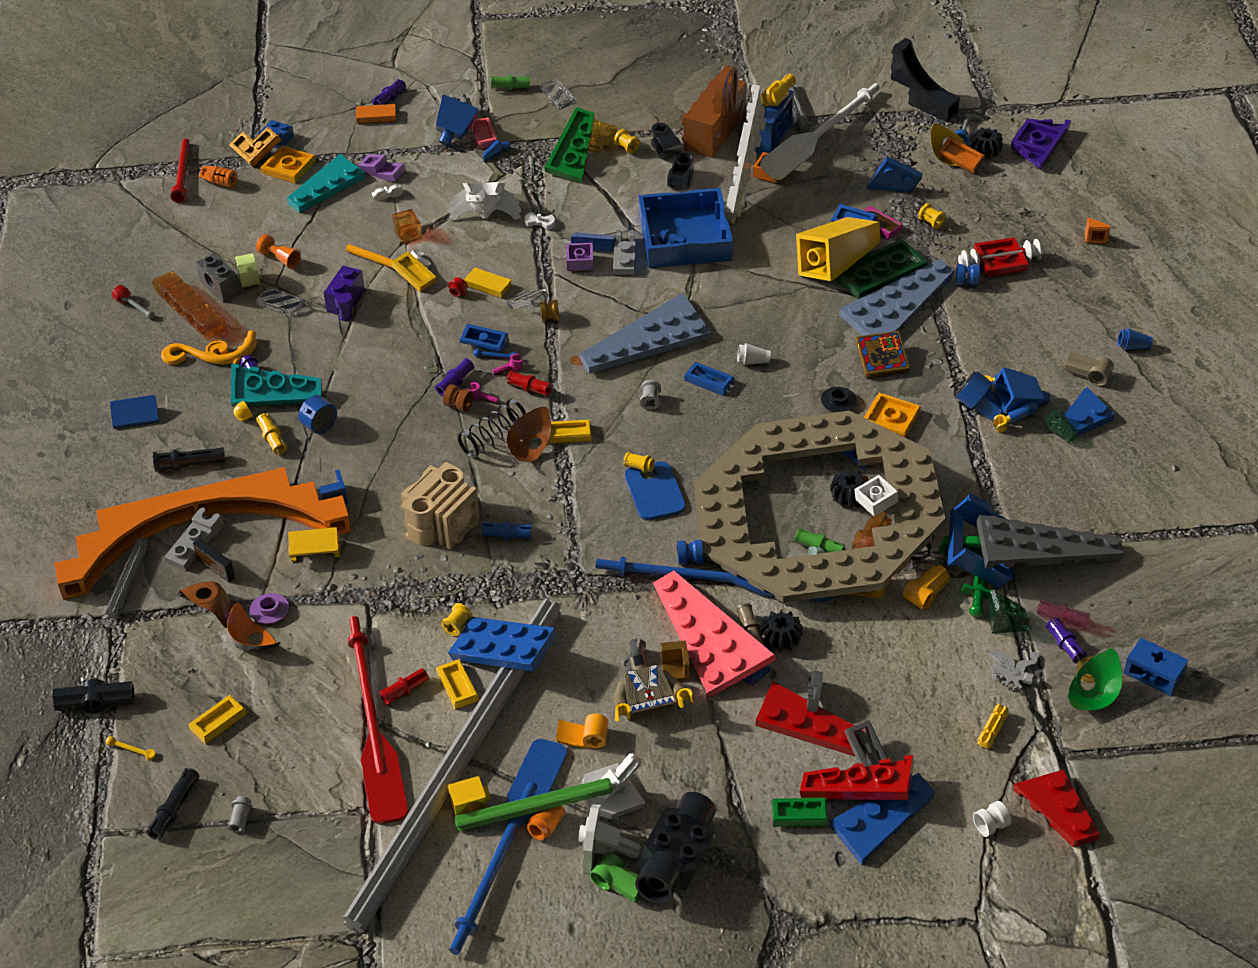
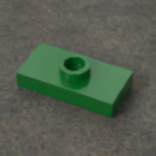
M826 798L772 799L773 827L827 826L828 824Z

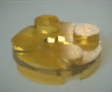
M594 119L588 151L600 153V149L610 151L617 145L614 143V137L618 132L617 126Z

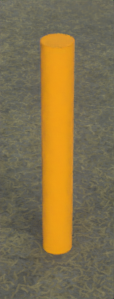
M348 244L346 247V252L393 268V259Z

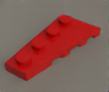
M774 681L772 682L757 715L755 726L855 757L844 733L847 728L855 725L818 706L817 713L808 711L807 699ZM854 732V734H855V736H856V738H857V741H858V743H859V745H860V741H859V739H858L856 733Z
M913 755L904 756V760L891 762L890 758L879 760L880 764L865 767L863 763L852 764L853 766L849 769L841 771L839 767L804 772L799 791L801 798L908 800L914 768Z

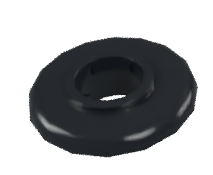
M831 387L826 389L821 395L822 405L831 412L850 411L857 402L853 391L844 387Z

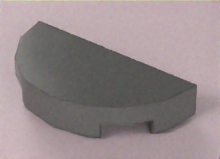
M813 670L808 678L807 709L810 712L817 713L823 680V672Z

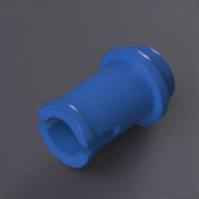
M668 229L662 230L658 238V242H661V245H665L667 242H670V244L683 243L687 240L686 237L671 233Z

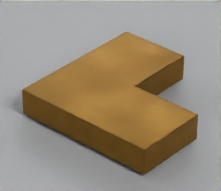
M267 127L254 140L246 133L241 132L229 146L254 168L282 139Z

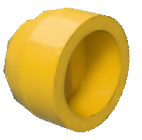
M244 401L235 406L233 412L238 420L245 421L253 417Z

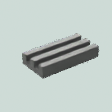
M870 720L847 728L844 733L858 763H863L864 767L869 766L854 732L870 765H877L872 750L862 732L864 728L879 760L888 759Z

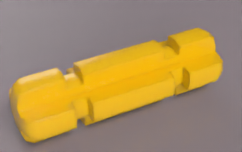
M1001 704L995 706L994 713L991 714L983 729L984 731L981 732L978 738V745L985 749L992 747L993 740L996 739L1004 724L1003 722L1008 717L1009 709L1007 706Z

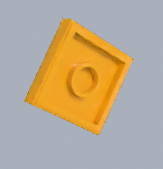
M282 145L260 167L261 173L296 184L317 161L316 155Z
M878 393L864 418L906 438L921 412V406Z

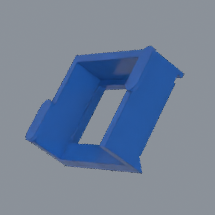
M969 494L950 511L948 566H959L995 585L997 590L1014 578L1013 567L995 564L994 568L986 569L983 557L967 548L962 550L963 520L977 528L976 522L979 515L1006 518L990 510L988 502L974 494Z

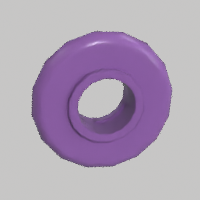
M264 594L252 602L250 615L258 623L274 624L286 616L289 610V603L280 594ZM268 605H273V606H274V607L271 608V609H263L264 607H266V606H268Z

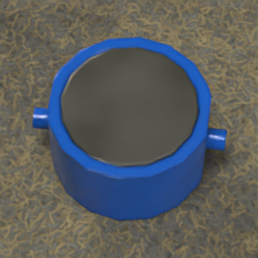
M314 395L303 403L299 410L298 418L312 432L321 434L331 428L335 422L337 409L321 395Z

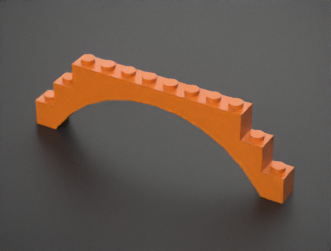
M282 467L96 510L100 531L75 536L79 557L54 563L58 587L63 600L88 594L103 572L124 552L132 548L137 538L143 540L170 526L192 520L200 508H205L206 516L225 513H257L286 518L302 523L312 529L337 527L338 534L351 532L343 495L319 501L314 481L290 486L286 469Z

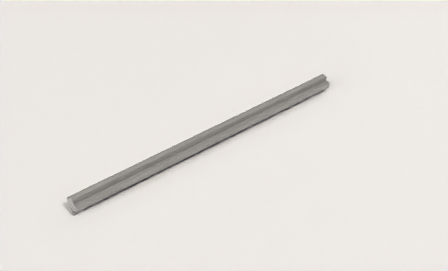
M544 599L528 624L553 627L561 614L559 611L561 606L557 602L551 603L548 599ZM500 667L343 916L344 924L349 929L354 928L359 933L365 931L448 797V785L458 781L526 670Z

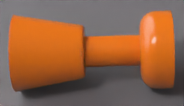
M269 234L260 236L256 243V251L262 255L274 253L276 258L289 269L295 268L301 260L300 250L286 246H276L274 238Z

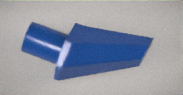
M496 140L483 153V161L500 155L502 150L510 149L509 141L499 143Z

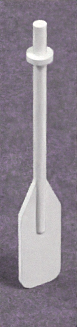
M875 83L868 89L862 88L859 90L856 99L815 131L789 137L762 158L760 167L773 179L782 180L812 156L817 140L821 135L862 103L868 104L871 102L872 95L880 89V86Z

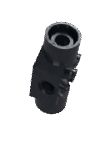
M687 792L682 795L676 808H664L644 844L636 864L641 871L635 881V886L639 894L646 900L657 904L667 903L672 898L676 889L686 890L714 835L710 824L716 814V808L707 796L698 792Z

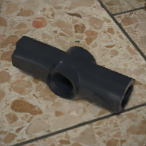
M89 679L84 682L83 686L55 688L52 693L53 707L55 711L83 709L88 713H99L104 710L105 706L135 703L133 681L105 683L99 679Z

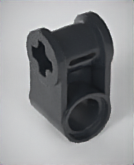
M655 123L652 126L653 138L651 139V146L656 150L659 157L665 159L682 153L681 142L669 126L665 123Z
M683 152L676 156L668 173V187L673 185L684 187L685 190L689 189L694 175L693 155Z

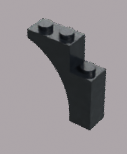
M904 38L899 43H896L892 49L891 80L910 88L908 91V104L942 121L948 122L958 114L960 97L942 88L927 74L915 54L912 40Z

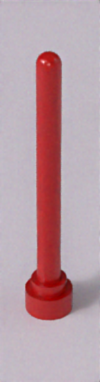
M187 138L182 140L176 185L172 187L170 193L171 200L176 203H183L187 199V189L184 187L190 141Z

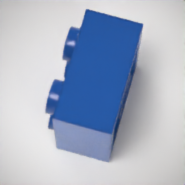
M271 120L258 133L259 135L267 127L275 132L282 139L274 147L276 149H279L282 145L285 146L294 137L291 125Z

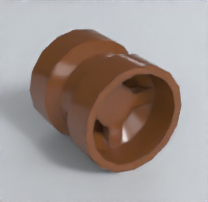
M450 384L444 392L443 404L448 407L455 406L459 411L467 412L473 403L474 393L471 390H461L459 386Z

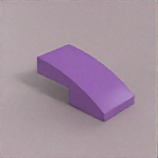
M368 154L358 165L361 170L374 177L394 182L406 171L404 164L387 162L385 155Z

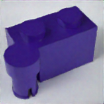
M342 266L324 291L327 312L339 315L342 321L352 319V307L365 290L362 270Z

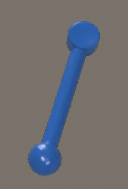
M475 349L473 352L475 357L510 358L511 355L518 354L517 352H512L511 354L484 352L480 349Z

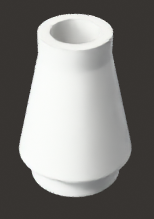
M745 343V345H739L737 362L743 365L769 364L771 351Z

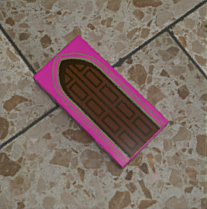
M869 206L863 210L877 214L881 236L890 239L902 230L900 222L874 207Z

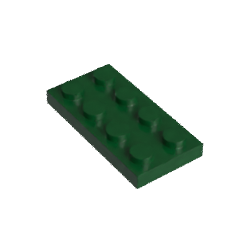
M900 239L864 255L836 279L857 299H860L928 265V261L906 241Z

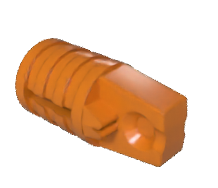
M202 166L199 177L215 185L233 188L237 183L238 175L232 169L218 166Z

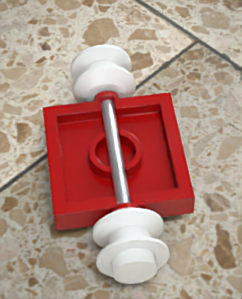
M1015 237L974 243V249H971L970 254H967L965 250L961 252L958 262L965 266L981 264L987 277L1028 271V262L1034 256L1037 260H1040L1041 256L1044 255V246L1038 239H1035L1033 244L1026 240L1023 248H1020Z

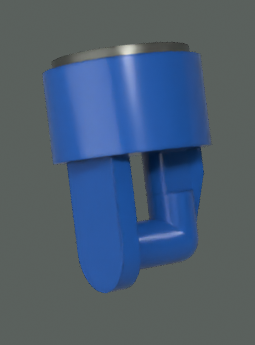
M973 371L955 393L956 398L968 408H976L989 420L993 421L995 416L1003 415L998 397L990 389L992 382L979 371Z

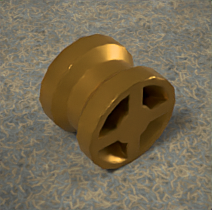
M552 300V302L548 303L540 301L542 323L552 319L560 321L558 300Z

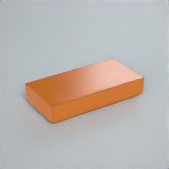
M396 105L356 106L357 124L396 121Z
M950 136L938 152L939 156L974 174L984 159L983 154Z

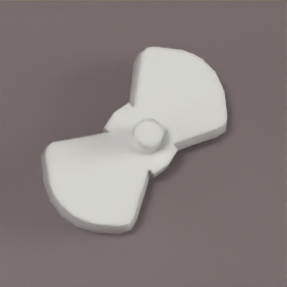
M530 212L524 218L527 227L537 225L550 230L555 226L553 215L543 217L541 214L536 215Z

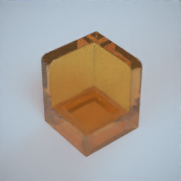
M412 209L392 214L394 231L403 245L423 239L421 223Z

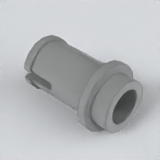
M239 796L232 802L233 811L228 824L230 831L235 833H243L245 831L248 814L253 810L252 801L249 798Z

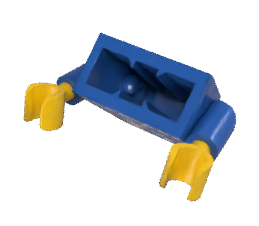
M1005 367L1001 369L999 374L994 375L995 378L985 375L992 382L991 390H993L994 386L1003 413L1008 414L1006 417L1004 415L995 416L993 426H997L998 433H1003L1007 430V423L1011 421L1014 423L1024 417L1035 414L1041 404L1047 405L1050 401V393L1041 391L1039 383L1034 376Z

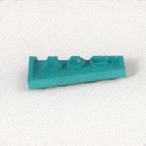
M339 154L287 197V203L298 213H302L365 179V173L342 154Z
M231 363L230 403L232 407H235L242 401L247 406L301 404L311 396H322L321 378L299 374L287 375L282 374L281 371L272 370V372L260 370L257 367L250 366V368L240 367L239 364Z

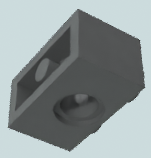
M214 253L196 262L200 282L223 303L241 293L237 273Z

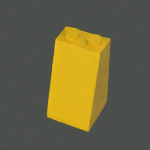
M846 217L797 233L799 276L827 281L834 280L880 243V223L878 221Z

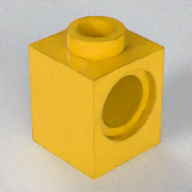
M479 776L448 785L450 802L455 817L460 814L488 808L487 802L491 801L490 792L487 785L482 786Z

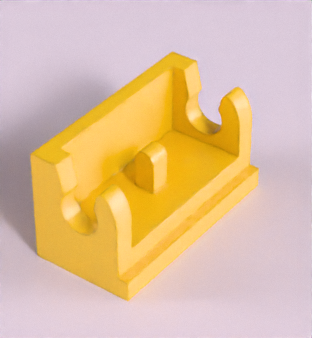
M337 527L288 532L291 562L296 561L297 556L334 553L335 558L340 557V539Z

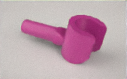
M513 354L510 357V363L493 369L492 372L494 375L510 369L518 372L522 369L523 360H520L519 354Z
M471 383V391L474 393L473 401L482 398L497 404L499 398L482 392L478 383Z

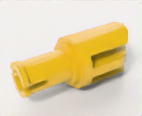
M786 74L781 81H774L761 94L762 105L778 106L789 95V89L796 84V78L792 74Z

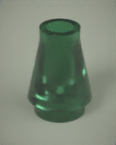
M1054 410L1045 418L1044 424L1046 429L1064 439L1068 444L1077 438L1078 433L1074 430L1063 412Z

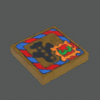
M899 331L857 336L855 338L865 378L909 372L910 367Z

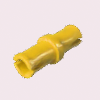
M263 413L259 415L256 421L263 431L264 440L269 442L274 454H283L287 450V445L281 437V430L278 426H275L270 414Z

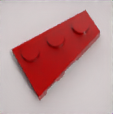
M1064 770L1014 784L1013 791L1019 796L1023 795L1030 802V807L1037 813L1041 812L1050 821V826L1072 847L1098 840L1100 833Z

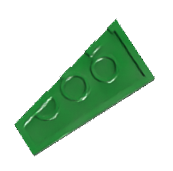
M578 107L575 108L544 167L545 172L582 184L595 119L594 112Z

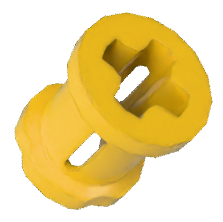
M625 129L619 130L614 137V143L617 146L624 147L629 154L635 153L640 146V140L636 136H631Z
M930 203L922 206L918 213L920 220H926L935 229L940 228L946 219V213L937 211Z
M456 603L452 607V613L448 618L442 620L441 627L449 635L459 636L463 625L471 620L473 614L465 605Z

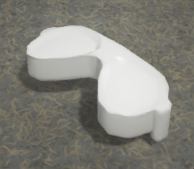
M413 249L411 254L428 269L431 263L422 257L424 253Z

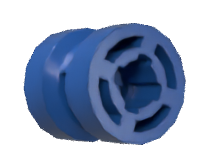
M957 264L956 285L968 283L971 286H978L979 265L965 266L964 264Z
M694 540L689 544L686 541H677L678 565H686L688 560L695 564H703L702 540Z

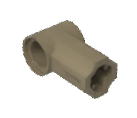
M1073 352L1069 354L1065 366L1066 371L1088 377L1089 382L1095 386H1104L1114 369V363L1107 357H1098L1095 360Z

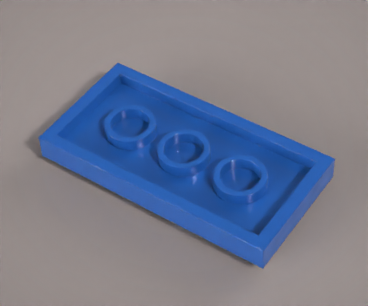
M472 617L448 654L452 660L460 659L465 662L535 671L558 634L554 627Z

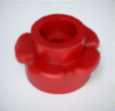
M455 277L452 281L448 282L449 292L455 297L465 296L468 284L462 278Z

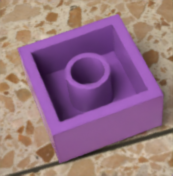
M593 243L566 244L567 271L594 270Z

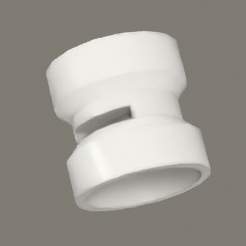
M996 801L990 804L988 809H980L974 812L973 821L977 830L984 837H988L994 834L996 829H1004L1011 825V816L1005 805L1000 801Z

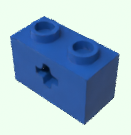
M1140 638L1127 657L1123 674L1171 696L1184 677L1188 659L1166 650L1153 642Z

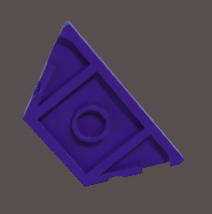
M1027 119L1013 138L1011 148L1037 168L1042 169L1069 130L1071 120H1065L1064 124H1053V119Z

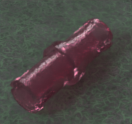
M1044 599L1040 600L1041 604H1038L1037 607L1038 615L1059 618L1062 624L1066 622L1083 627L1084 629L1087 628L1090 613L1069 608L1067 604L1058 605Z

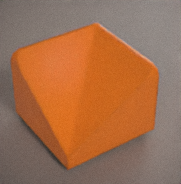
M1087 218L1085 229L1086 243L1107 244L1110 225Z

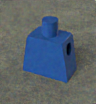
M443 94L436 120V130L442 133L439 142L450 146L453 137L462 140L477 118L478 108Z

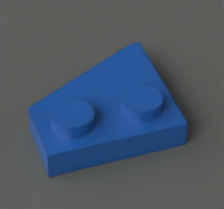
M887 156L867 182V189L912 192L921 181L923 173Z
M1086 387L1065 413L1062 423L1077 437L1113 421L1114 413Z

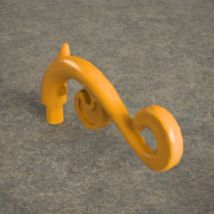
M253 330L248 331L243 345L239 346L238 350L232 353H228V345L225 341L221 340L209 343L205 352L188 345L173 343L163 349L161 358L167 365H178L185 361L187 355L185 352H182L178 356H173L172 353L183 350L208 363L218 365L238 364L244 356L251 355L257 346L256 332Z

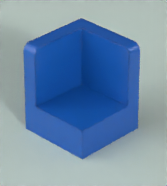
M340 469L335 470L337 482L320 486V495L322 500L343 495L346 505L348 500Z

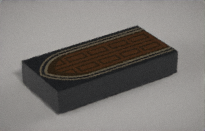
M200 538L193 542L197 560L228 583L235 578L232 562Z

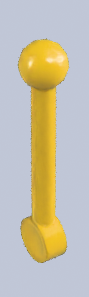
M113 736L106 739L108 746L115 745L144 755L149 761L156 758V753L153 749L146 751L117 741Z

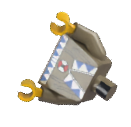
M644 655L633 656L629 659L632 671L624 673L623 679L617 683L612 698L615 708V721H619V716L622 715L626 716V719L630 721L633 718L674 709L677 703L676 699H678L680 708L684 707V700H690L691 703H694L693 693L690 689L684 688L668 671L662 670L660 665L647 667Z

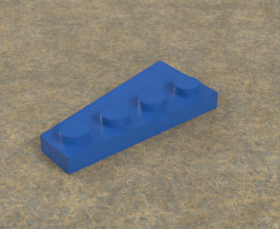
M917 773L912 776L908 800H867L833 818L830 821V827L858 862L863 865L868 860L869 855L875 850L878 851L885 844L886 839L893 833L896 834L902 828L903 823L909 818H913L934 798L935 791Z

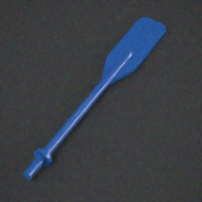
M622 556L620 561L596 559V569L619 571V576H625V572L665 576L675 571L682 578L734 583L756 594L775 597L774 594L767 590L763 592L750 585L748 580L740 575L736 577L728 572L626 562V557ZM832 596L808 600L826 602L829 601L832 598Z
M546 739L533 741L507 794V802L550 792L566 759V748L562 744ZM538 812L508 819L509 824L465 917H458L455 922V927L458 931L449 948L452 954L459 955L468 935L476 933L478 926L475 920L517 830Z

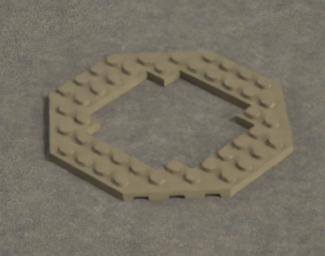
M851 411L757 423L694 481L703 558L709 562L713 560L720 564L723 570L736 577L740 575L747 579L750 585L763 592L767 590L783 603L882 590L889 584V579L895 573L899 574L910 562L913 554L916 551L920 552L929 543L931 536L946 525L930 449ZM856 450L859 466L883 463L886 481L898 491L899 502L892 506L895 525L872 528L875 546L777 559L775 542L750 545L742 482L765 479L763 462Z

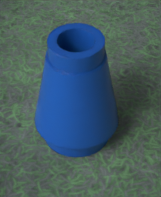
M1129 328L1126 330L1121 329L1117 345L1122 347L1123 350H1150L1153 337Z

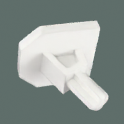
M631 753L620 766L616 763L586 773L582 784L610 778L613 786L611 794L584 800L588 807L591 808L592 804L601 805L600 816L609 819L644 808L646 802L629 780L641 765L640 757Z
M592 804L586 826L581 825L578 842H583L584 852L583 873L590 874L592 871L595 853L606 855L615 851L637 859L641 852V846L638 843L620 836L621 830L600 822L601 805Z

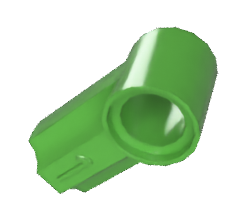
M607 853L590 872L591 880L601 889L609 890L611 888L634 903L642 899L635 886L638 874L626 868L624 862L617 855Z

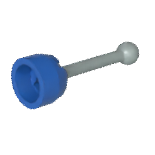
M971 114L964 116L963 128L955 132L964 139L963 141L966 145L969 141V133L966 131L969 121L972 120Z

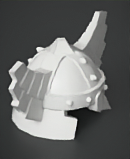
M505 182L463 183L465 190L454 196L455 198L450 202L451 206L448 210L451 214L449 219L456 220L462 213L468 210H474L482 218H488L496 209L508 213L516 220L521 218L519 213L522 211L518 205L520 202L514 197L515 195L504 189Z

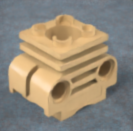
M445 462L440 468L430 465L416 483L408 486L401 493L402 504L400 506L405 511L404 521L405 527L408 530L405 538L420 546H429L438 540L439 545L444 546L446 544V548L451 550L480 521L476 488L472 486L469 489V484L464 483L462 470L448 462Z

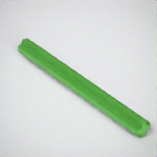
M603 778L460 814L455 817V824L458 831H464L611 794L613 792L612 782L610 778Z

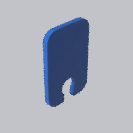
M663 461L655 462L653 472L656 473V476L652 479H644L641 476L640 469L628 468L625 471V480L640 518L643 520H654L677 515L684 511L685 502L668 463Z

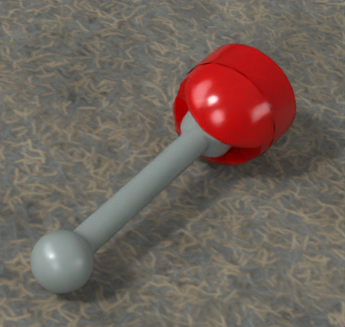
M118 285L114 288L112 299L121 304L129 302L146 314L148 319L154 318L155 314L153 311L146 310L130 298L131 292L124 285Z

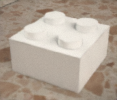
M880 475L854 489L856 500L873 516L899 502L898 491Z

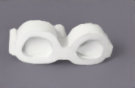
M397 184L392 185L389 189L385 186L372 192V196L375 200L382 201L388 197L400 196L403 193L401 185Z

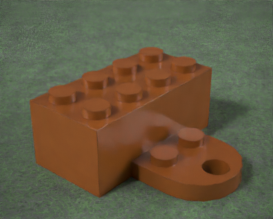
M726 65L720 74H717L713 81L709 82L708 87L705 91L701 92L698 100L693 102L691 109L683 115L682 125H684V132L682 134V141H684V150L713 158L746 115L747 82L739 80L736 67Z

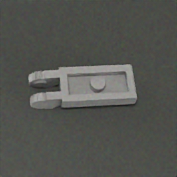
M617 230L614 243L613 275H634L635 230H630L629 242L622 241L623 233L621 230Z

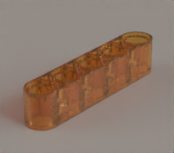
M171 270L152 280L157 294L204 339L210 340L227 331V325L223 317L174 271Z

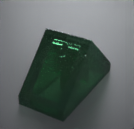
M995 589L991 591L987 616L992 634L1028 631L1031 629L1025 608Z

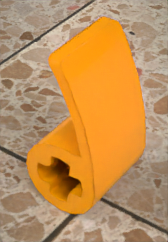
M597 713L588 715L585 725L559 719L556 741L579 748H602L606 745L609 720L606 716Z

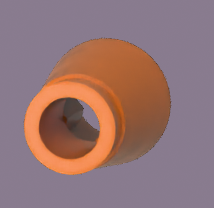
M559 806L543 810L532 816L527 825L531 836L539 841L550 838L565 815V809Z

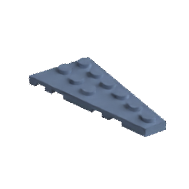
M938 259L840 308L839 316L862 336L898 331L914 318L922 309V305L925 302L928 303L937 290H941L953 277L954 270L944 261Z
M681 293L580 353V360L590 374L710 339L711 332L684 293Z

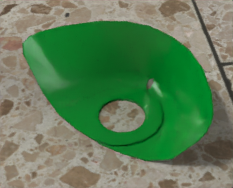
M1114 648L1094 656L1076 673L1068 691V699L1072 707L1084 711L1099 710L1108 707L1118 697L1122 687L1123 674L1119 655ZM1085 674H1090L1094 677L1095 685L1091 690H1085L1081 686V678Z

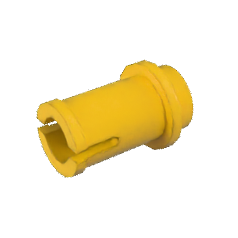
M627 452L624 456V461H628L623 463L625 467L640 469L643 473L652 472L654 469L655 459L651 458L650 455L641 456Z

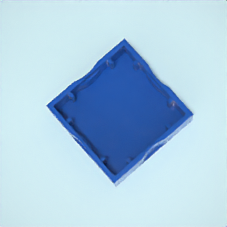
M721 188L691 190L682 193L638 195L639 219L649 268L733 261V239L729 222L725 217V204ZM668 229L671 233L686 237L687 240L683 243L670 244V242H667V244L661 245V242H658V238L662 230Z

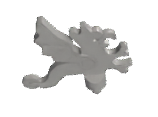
M989 651L988 656L997 662L993 666H989V669L992 671V678L997 680V677H1000V679L1005 678L1007 680L1002 681L1001 686L1004 685L1007 688L1010 683H1014L1013 690L1015 691L1022 688L1019 682L1028 685L1040 683V679L1034 678V674L1025 673L1026 668L1037 664L1039 659L1037 652H1031V660L1019 661L1015 666V661L1011 659L1010 655H1005L1002 651Z

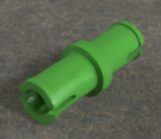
M491 76V89H530V76Z
M799 528L794 539L795 543L808 547H820L827 552L843 551L845 549L844 543L828 539L822 533L817 535L802 528Z

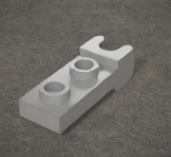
M200 508L193 516L192 523L165 555L166 563L187 571L196 559L193 542L200 538L208 544L212 538H216L224 526L221 516L214 514L212 518L208 519L205 514V508Z

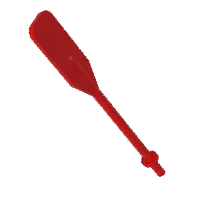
M352 616L349 618L351 635L347 641L349 647L355 651L369 735L360 760L370 818L377 824L401 821L407 816L408 808L398 755L379 731L364 649L368 644V637L365 633L361 632L359 617Z

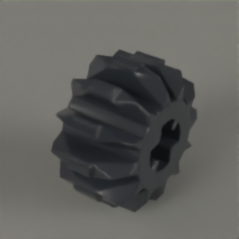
M983 127L980 130L975 129L969 137V147L989 159L992 156L998 157V154L1003 149L1002 134L998 133L997 129L991 130L990 127L988 129Z
M852 468L849 472L842 470L840 474H835L832 484H830L833 501H838L840 506L848 505L849 509L852 505L859 508L860 503L856 500L854 489L868 482V476H863L861 471L855 473Z
M781 609L777 614L771 611L769 616H764L760 626V634L764 644L769 645L771 650L779 648L780 652H782L784 648H787L791 651L794 645H799L801 635L803 634V627L800 624L799 617H793L792 611L785 614Z

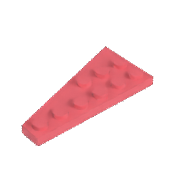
M675 571L653 582L681 641L686 640L688 656L710 698L777 660L771 651Z

